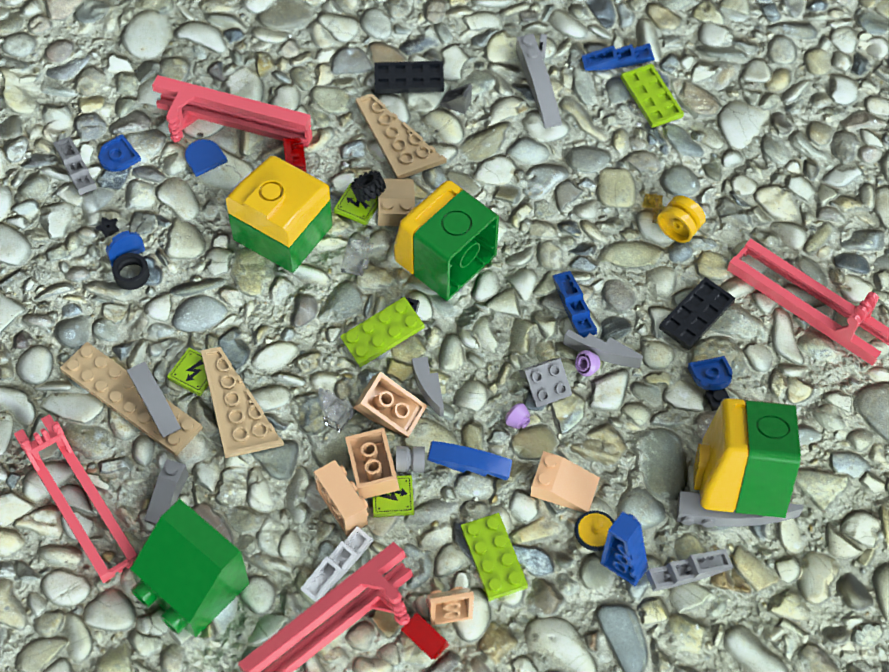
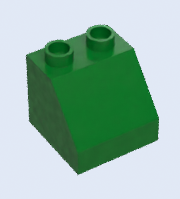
M181 499L176 501L160 517L130 568L136 581V585L131 589L133 595L147 608L154 602L158 603L165 610L160 618L174 633L178 635L185 628L195 638L250 584L241 551Z

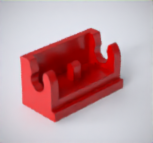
M283 138L285 161L306 172L304 145L294 144L300 143L301 138Z
M417 612L410 619L409 623L400 629L431 660L437 659L450 646L447 640Z

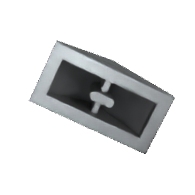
M467 84L446 92L440 105L465 114L472 99V85Z

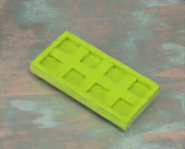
M652 63L621 73V80L651 128L683 118L684 112Z
M404 296L342 334L340 338L361 368L424 329L425 325Z
M499 513L461 525V531L488 601L528 588V583Z

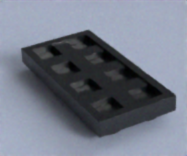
M443 61L374 63L375 94L444 92Z
M705 277L662 321L659 329L690 350L735 302L736 298Z

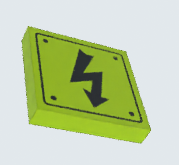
M350 183L335 206L334 213L367 226L377 209L378 196H375V199L371 198L370 201H358L351 189L352 184Z
M189 347L167 378L198 396H201L206 390L208 381L201 353Z
M412 475L397 476L399 491L373 497L374 517L414 515Z

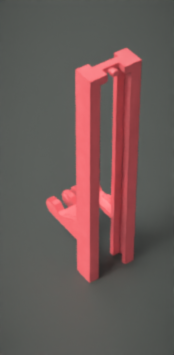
M157 75L152 84L153 91L162 93L161 99L157 100L156 104L157 108L168 111L166 119L169 122L170 136L174 143L179 142L183 138L182 130L198 119L283 141V138H301L300 143L294 144H303L307 148L313 137L312 129H310V114Z
M752 239L729 262L727 269L729 272L873 366L876 363L881 351L856 336L855 331L857 328L861 327L889 346V328L871 317L879 298L876 293L869 292L864 301L862 300L859 305L854 306ZM749 254L846 317L849 325L841 326L743 262L741 260L742 257H746Z
M49 414L41 418L47 429L43 428L40 430L41 437L36 432L33 434L35 440L30 442L23 429L14 433L101 581L105 583L115 577L116 572L121 573L123 568L132 567L138 555L74 454L61 426L57 421L54 422ZM53 443H56L127 558L109 570L38 454L39 451Z
M395 542L391 543L238 663L241 671L261 672L265 669L263 672H293L371 609L393 613L395 621L399 625L404 626L408 624L410 616L407 613L403 600H401L402 596L397 590L413 577L411 569L406 568L401 562L406 558L404 550Z

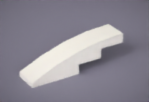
M357 526L345 542L341 541L329 557H325L300 590L317 602L353 566L374 539Z

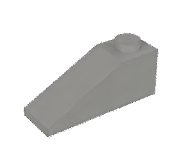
M170 459L166 460L158 476L145 522L156 525L160 517L177 501L189 476L185 464Z

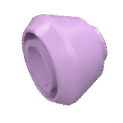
M588 350L581 351L576 357V369L582 376H591L600 368L598 355Z
M517 403L508 411L505 417L506 425L516 429L525 428L530 423V413L523 403Z

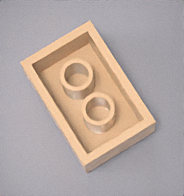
M380 428L345 437L359 497L367 499L399 491L385 429Z
M336 460L314 471L317 491L346 536H349L357 526L361 529L368 525L367 517L369 514L366 509L368 504L364 497H359L356 493L358 490L353 481L349 482L347 479V472L343 465L339 466Z

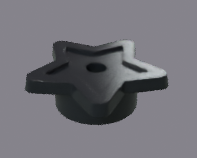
M102 217V222L96 227V230L102 231L105 237L111 236L115 232H119V228L116 226L118 219L108 220Z

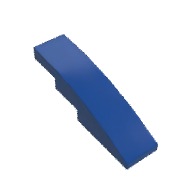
M650 43L635 48L631 44L615 49L613 45L582 55L585 71L624 68L655 60Z
M571 271L553 275V281L575 332L582 337H587L589 333L596 335L597 328L590 317V310L583 300V292Z
M437 441L431 442L427 460L462 473L467 470L484 477L489 474L503 480L509 478L512 466L511 459L470 447Z

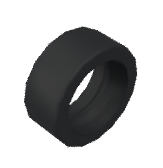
M126 253L119 256L112 266L114 279L118 286L123 289H138L148 281L150 276L147 261L143 256L136 253ZM128 265H139L142 268V271L133 278H124L120 275V271Z

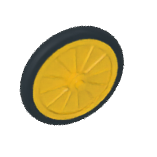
M588 511L577 519L574 527L575 537L584 548L591 551H603L608 530L615 521L611 516L602 511Z

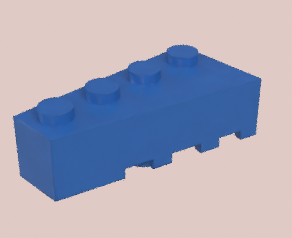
M622 511L608 530L600 563L633 586H636L648 569L642 527L634 515L626 514Z

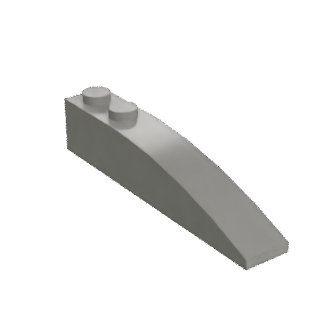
M534 34L517 37L516 52L545 129L561 126L562 121L554 91Z
M680 491L677 500L676 522H681L684 525L699 524L708 528L714 526H758L797 518L803 510V505L789 503L786 518L735 513V510L734 512L704 509L700 505V493Z

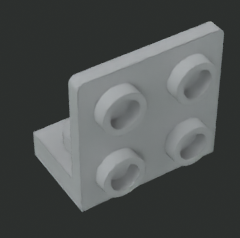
M552 358L519 370L521 378L527 379L536 407H541L572 395L561 358Z

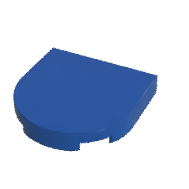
M123 134L103 144L98 155L101 166L112 172L123 171L141 161V157Z
M197 140L191 143L185 151L186 162L196 177L228 162L220 147L211 140Z
M124 231L114 236L111 244L106 247V253L111 266L123 254H140L146 251L139 233Z
M725 356L688 363L687 368L694 382L703 389L721 390L729 386L732 381V369Z

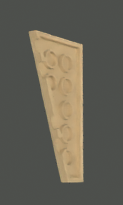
M372 93L356 99V105L396 179H403L446 163V158L443 155H439L432 145L429 146L424 142L423 138L409 125L401 122L394 112L391 113L386 108V105Z
M221 347L201 350L225 458L284 446L283 440L278 436L275 428L268 421L263 410L249 389L246 388L243 380L236 373Z

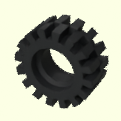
M376 170L359 175V178H355L354 182L351 183V189L356 199L362 202L370 201L371 198L375 199V196H380L381 192L383 193L384 189H386V184L380 172Z

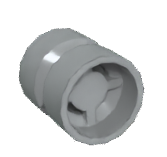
M397 446L396 472H408L411 469L413 472L424 473L425 447L414 446L410 450L408 446Z

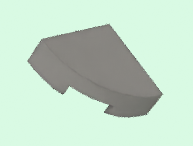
M547 34L540 35L539 50L543 59H545Z

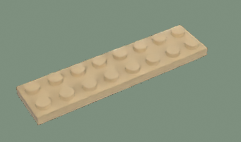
M88 342L60 367L63 374L175 456L203 429L199 422L166 399L181 430L162 438L127 370Z

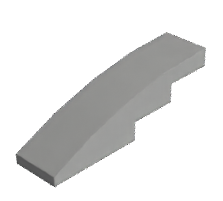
M70 136L54 142V147L78 193L82 195L97 189L88 168Z
M570 329L564 337V345L578 352L583 350L591 351L598 355L601 361L633 368H640L643 359L641 354L611 337L607 342H604L590 333L584 338Z
M145 361L128 369L127 372L162 438L181 430L177 419Z
M726 549L690 555L688 559L669 562L667 566L648 569L646 576L654 592L714 576L731 570L733 565Z

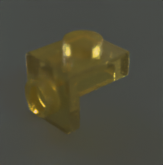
M644 195L643 207L653 208L652 223L658 224L657 217L666 208V206H662L663 195Z

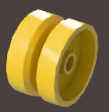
M678 195L673 197L666 208L662 210L657 217V222L660 229L669 238L680 243H686L693 238L695 233L704 224L705 214L695 201Z

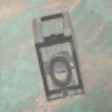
M319 388L318 397L323 422L334 430L341 432L353 416V406L346 399L341 400L336 397L332 391Z

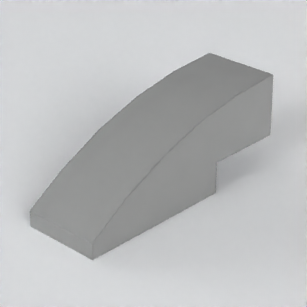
M428 357L413 358L412 370L419 391L429 406L439 416H444L438 373H430Z

